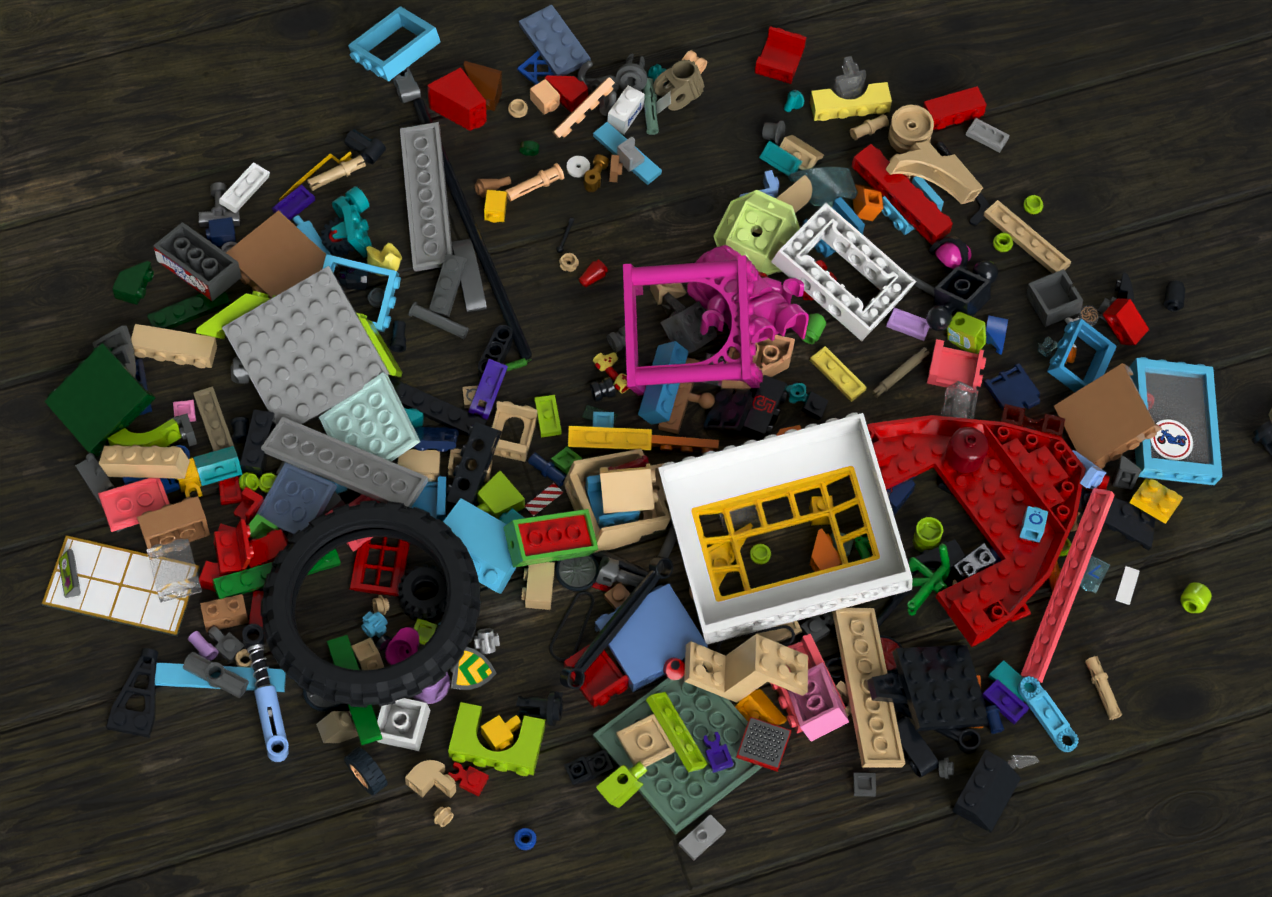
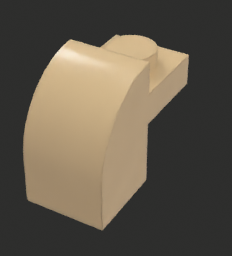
M427 760L420 762L405 777L406 785L422 798L433 785L450 798L456 793L455 780L448 774L443 775L445 773V765L439 761Z

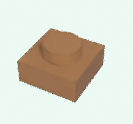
M620 155L611 156L609 182H617L618 175H622L623 163H619Z
M620 582L606 592L604 598L616 610L617 607L624 603L630 593Z

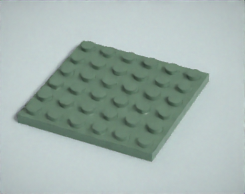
M684 676L679 680L667 678L593 734V738L603 750L607 751L609 757L618 768L622 765L629 768L633 767L631 760L616 736V732L654 714L646 699L650 695L666 692L707 763L705 751L710 748L704 745L703 738L707 735L708 740L713 742L716 740L714 732L719 733V745H727L734 763L733 767L712 773L708 763L703 769L688 772L675 751L647 766L648 771L639 778L643 786L638 791L675 835L762 768V766L736 758L748 725V721L729 699L684 682Z

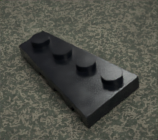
M1082 489L1078 508L1079 513H1084L1092 491ZM1113 498L1104 522L1108 526L1107 528L1124 534L1132 542L1136 541L1142 544V547L1148 551L1152 548L1156 518L1129 502Z
M899 673L875 676L867 680L872 701L908 704Z

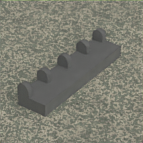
M89 453L86 455V460L75 466L102 508L98 493L114 489L115 487L99 465L94 454Z

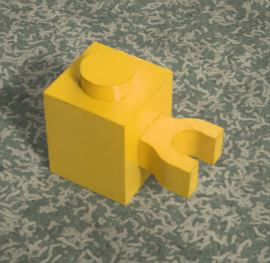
M191 458L189 459L190 462L185 479H177L181 492H185L186 498L190 497L192 491H196L198 497L202 496L200 477L194 459Z
M500 715L481 726V734L493 751H505L512 747L514 743L512 732L521 728V720L516 715L504 723Z

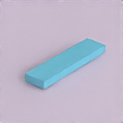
M608 122L593 133V137L613 155H617V146L627 140ZM636 148L645 157V160L634 168L632 172L649 185L662 174V170Z

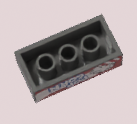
M183 222L153 245L157 262L212 302L242 278L238 261Z

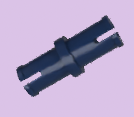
M538 453L531 455L528 463L538 469L542 476L550 478L559 487L564 485L563 482L567 475L555 468L554 463L547 462Z

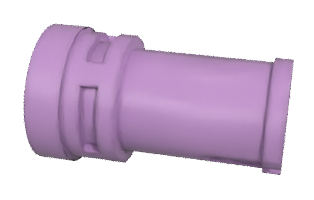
M195 631L189 636L188 641L199 651L200 656L210 661L216 658L219 651L211 643H208L200 632Z

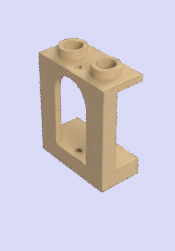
M497 401V411L492 428L503 431L506 420L511 417H517L524 422V430L520 444L499 439L494 455L526 462L537 422V410L531 406L514 405L509 401Z

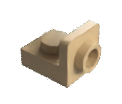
M371 638L351 646L362 670L384 668L380 653Z

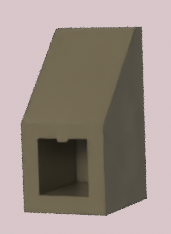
M332 711L316 724L323 743H341L358 736L350 711Z

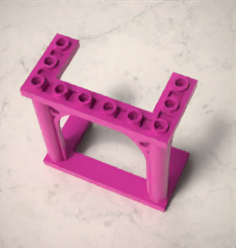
M746 255L737 256L738 260L646 267H634L632 264H623L627 387L642 396L644 395L646 385L719 380L746 382L751 388H760V382H763V373L756 363L753 362V356L756 355V345L752 343V335H755V324L751 322V314H754V303L750 302V294H753V287H756L755 281L759 280L758 269H755V265L752 264V261ZM721 277H725L720 285L715 283V279L721 280ZM729 281H737V287L733 292H725V285ZM698 282L715 288L723 295L730 307L732 327L727 342L717 354L698 363L638 367L636 295H643L644 285ZM739 293L736 298L738 303L735 304L732 302V297ZM736 317H740L739 322H735ZM737 335L740 336L738 341L741 343V346L734 343V337ZM728 348H737L740 352V357L735 360L731 359L727 354ZM723 356L728 363L724 364V361L718 363V360Z

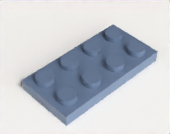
M552 4L519 21V26L555 76H565L579 69L583 63L591 61L587 52Z

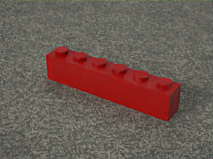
M870 144L854 156L851 167L874 189L880 191L882 197L885 196L897 211L931 245L950 233L953 225L950 217L943 214L937 205L924 195L920 188H916L910 182L906 175H890L886 170L890 161L883 156V153L878 148Z

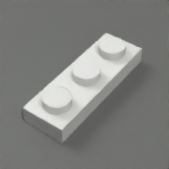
M252 163L222 195L219 204L236 213L269 178L270 172Z

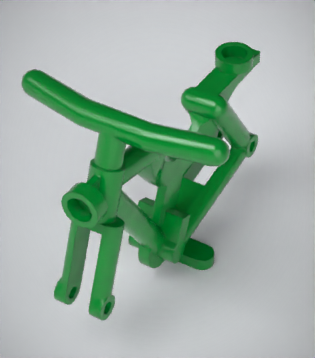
M868 536L855 538V547L861 559L871 557L868 549H871ZM940 544L938 547L941 565L935 572H932L917 558L911 557L909 559L910 571L918 570L926 577L913 578L912 586L922 587L907 603L908 614L911 616L916 614V611L933 589L938 593L947 588L944 581L948 579L950 573V560L945 544Z

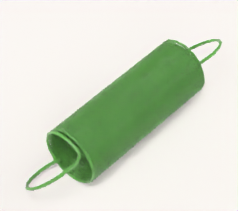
M523 358L505 365L508 366L507 371L527 366V361Z

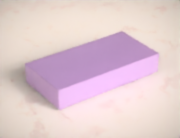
M897 308L893 309L886 326L923 341L930 328L926 319Z

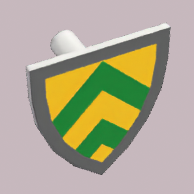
M466 647L464 650L465 654L456 666L450 668V671L453 673L451 688L460 690L478 688L489 682L497 673L491 662L483 654L475 649Z

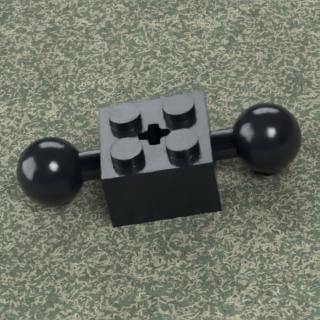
M981 260L974 266L973 273L957 266L934 288V306L929 309L926 315L928 326L935 331H943L948 328L952 321V315H955L957 312L973 317L991 299V284L998 277V268L995 263L990 260Z

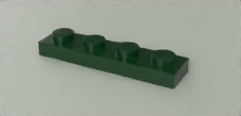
M223 292L213 302L203 294H198L148 314L147 318L151 327L172 329L227 307L231 303L226 292Z

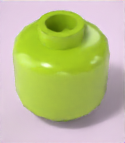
M1190 583L1181 595L1180 601L1183 608L1189 613H1202L1211 601V591L1204 584Z

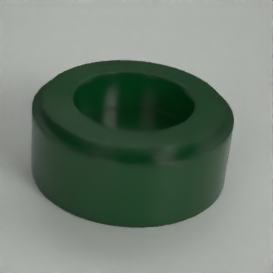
M523 141L520 143L519 151L526 156H535L539 153V144L533 141Z

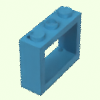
M1083 319L1069 322L1066 325L1064 336L1057 344L1058 349L1051 358L1047 371L1073 392H1077L1105 374L1117 347ZM1077 336L1096 350L1084 380H1081L1064 367Z

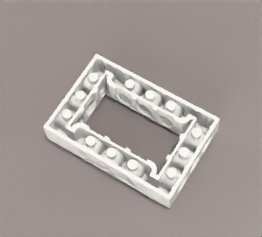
M827 203L787 241L771 261L789 278L801 280L804 283V291L861 341L869 335L916 283L911 276ZM821 239L881 290L863 311V303L858 297L855 298L844 288L843 284L840 285L829 275L828 271H824L814 262L811 256L806 255Z

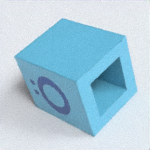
M1028 506L1023 517L1019 537L1040 543L1045 530L1048 511Z

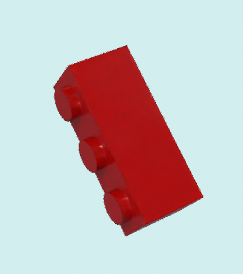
M978 86L924 101L923 108L932 115L934 121L933 130H940L952 124H961L969 119L980 118L984 115L987 104Z

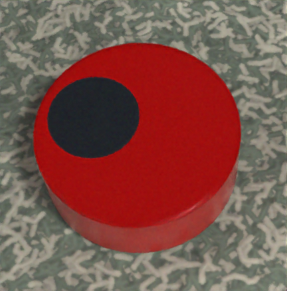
M676 657L668 659L663 667L664 674L672 680L681 679L685 674V663Z

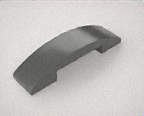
M471 239L452 242L453 254L467 260L460 281L466 311L472 312L487 309L481 276Z

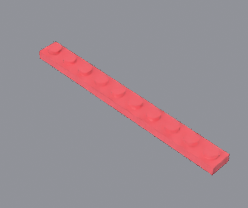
M1096 488L1092 490L1021 672L1023 678L1030 676L1036 678L1040 683L1043 682L1115 496L1112 491Z

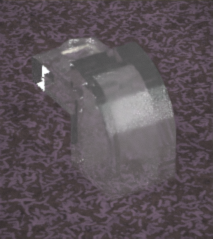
M852 56L844 57L842 69L845 75L836 77L834 89L840 98L856 99L863 92L866 71H859L858 64L854 63Z

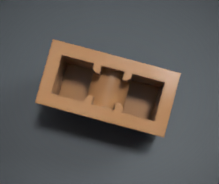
M243 594L200 603L207 632L213 626L220 630L249 623Z

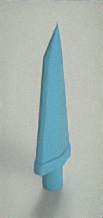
M299 215L295 216L293 221L297 225L296 227L325 254L331 255L329 250L322 244V240L314 229L313 224L310 221L304 222Z

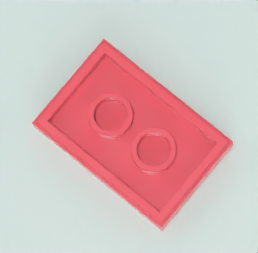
M147 478L98 493L111 532L139 524L137 517L141 516L144 512L156 511L170 504L160 478Z

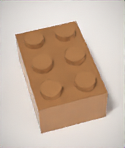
M198 496L185 498L182 502L176 504H167L159 510L147 511L137 517L149 555H154L210 535L207 520Z

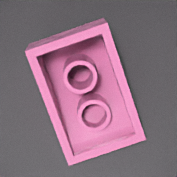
M823 662L808 670V692L802 696L788 690L799 725L810 741L849 723L844 706Z

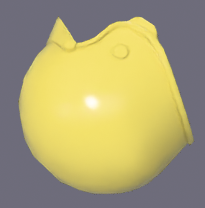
M392 243L384 245L382 251L371 246L367 247V263L369 265L398 271L402 256Z

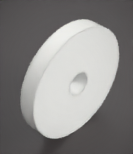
M574 156L567 162V171L573 177H584L585 172L590 170V163L583 156Z

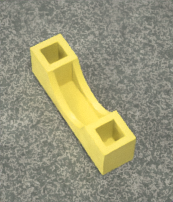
M887 82L868 84L866 92L856 99L840 98L831 89L811 91L810 97L814 121H827L834 118L845 119L851 116L862 117L868 114H884L890 112L892 103Z

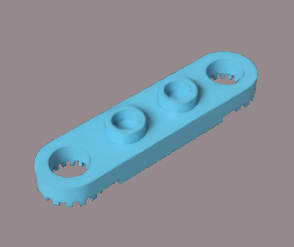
M1030 676L1023 678L1018 684V692L1030 707L1056 746L1063 752L1073 751L1079 743L1077 734L1072 730L1070 724L1046 690L1042 688L1040 682ZM1025 683H1031L1034 686L1033 693L1025 691ZM1062 736L1070 737L1072 745L1065 746L1062 742Z

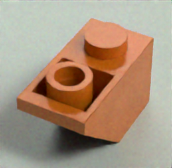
M852 184L854 212L860 219L873 221L883 209L881 192L868 186Z
M823 529L818 530L810 560V566L813 571L817 572L842 565L839 552L834 548L831 536L828 533L825 534Z

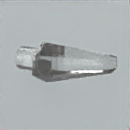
M1012 755V760L1008 764L1012 769L1016 767L1021 769L1040 761L1036 756Z

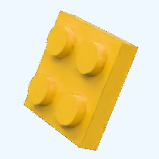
M1146 478L1129 503L1166 524L1183 497L1163 486L1158 481Z

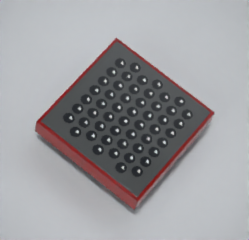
M750 717L736 758L778 772L792 730Z

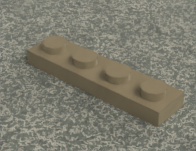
M213 386L193 392L213 451L234 446Z

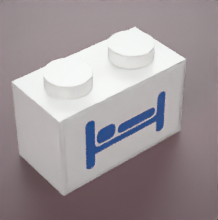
M628 85L608 112V123L620 133L625 134L644 107L645 94Z

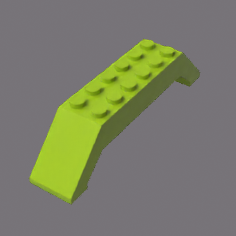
M253 291L252 294H244L200 325L196 333L225 339V332L222 327L270 300L268 298L269 295ZM356 313L390 375L402 377L403 372L374 323L367 320L366 315Z

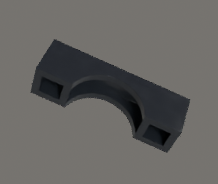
M956 539L940 543L947 546L950 560L949 576L958 572L953 564L965 556ZM938 547L932 550H924L919 556L915 557L930 570H937L941 565ZM918 570L911 572L912 578L919 573ZM911 590L906 591L904 595L911 594ZM897 594L889 596L890 599H896Z

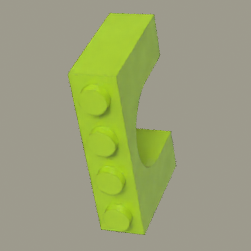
M460 702L448 749L449 758L460 763L465 761L473 762L478 767L491 766L502 772L507 770L515 771L516 774L521 776L534 775L545 730V720L524 716L517 742L505 751H491L483 747L477 738L482 716V706Z

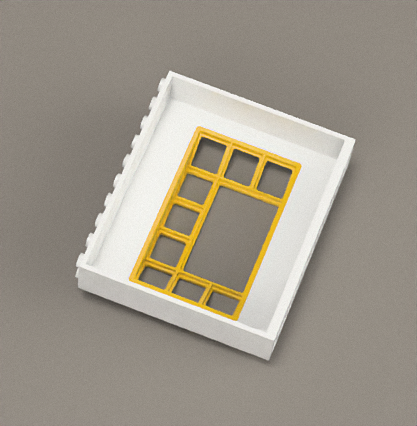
M851 413L842 419L832 418L820 425L810 424L801 430L791 429L786 431L785 434L778 436L775 434L768 435L764 440L760 441L749 440L741 446H727L719 452L708 451L703 456L696 458L694 456L686 457L677 463L667 462L658 468L703 637L707 645L912 590V574L863 413ZM850 475L855 498L832 507L826 486ZM820 488L826 509L800 516L794 494ZM788 497L793 518L767 524L762 503ZM858 504L864 527L841 536L835 514ZM755 505L761 527L735 533L729 512ZM723 514L728 535L705 537L699 515ZM823 517L829 518L842 565L750 589L738 540ZM867 533L873 555L869 558L848 563L843 544ZM730 542L737 564L712 566L707 545ZM739 572L744 591L721 596L715 574Z

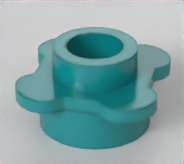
M794 383L787 386L786 391L789 393L790 403L795 404L797 401L805 402L807 397L805 384Z

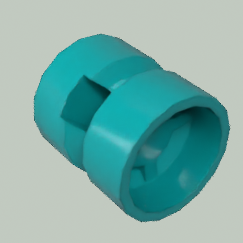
M356 186L345 193V197L340 196L332 202L333 209L340 219L344 217L343 206L350 204L359 214L370 207L368 199Z

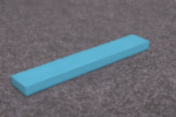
M157 663L156 686L220 689L211 687L207 681L184 670V664ZM223 666L225 669L248 680L247 690L255 691L258 688L255 686L256 678L253 677V668ZM268 668V676H271L269 678L270 684L275 686L276 692H285L286 673L282 669ZM214 672L211 677L217 678L221 673Z

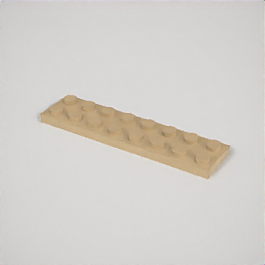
M842 608L832 611L862 767H903L905 759L893 702L872 701L867 680L872 677L887 674L875 609Z

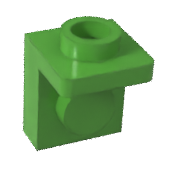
M565 447L552 457L551 460L556 467L567 475L573 461L582 460V458L570 448Z

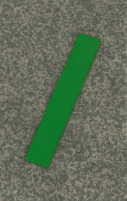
M348 635L327 641L334 665L359 670ZM348 704L361 746L381 740L382 734L372 705H368V707H351Z

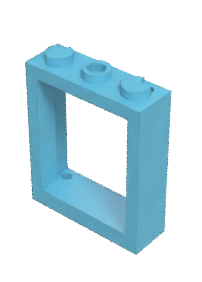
M400 6L348 46L351 51L350 57L356 63L363 65L366 70L373 71L378 77L380 76L390 81L441 41L436 27ZM401 27L417 35L416 38L385 61L369 53L371 49Z
M326 254L323 269L330 266L333 273L336 264L389 277L377 323L373 322L378 331L385 333V329L389 328L391 316H389L390 309H393L396 303V297H394L395 289L400 287L401 277H399V273L394 270Z

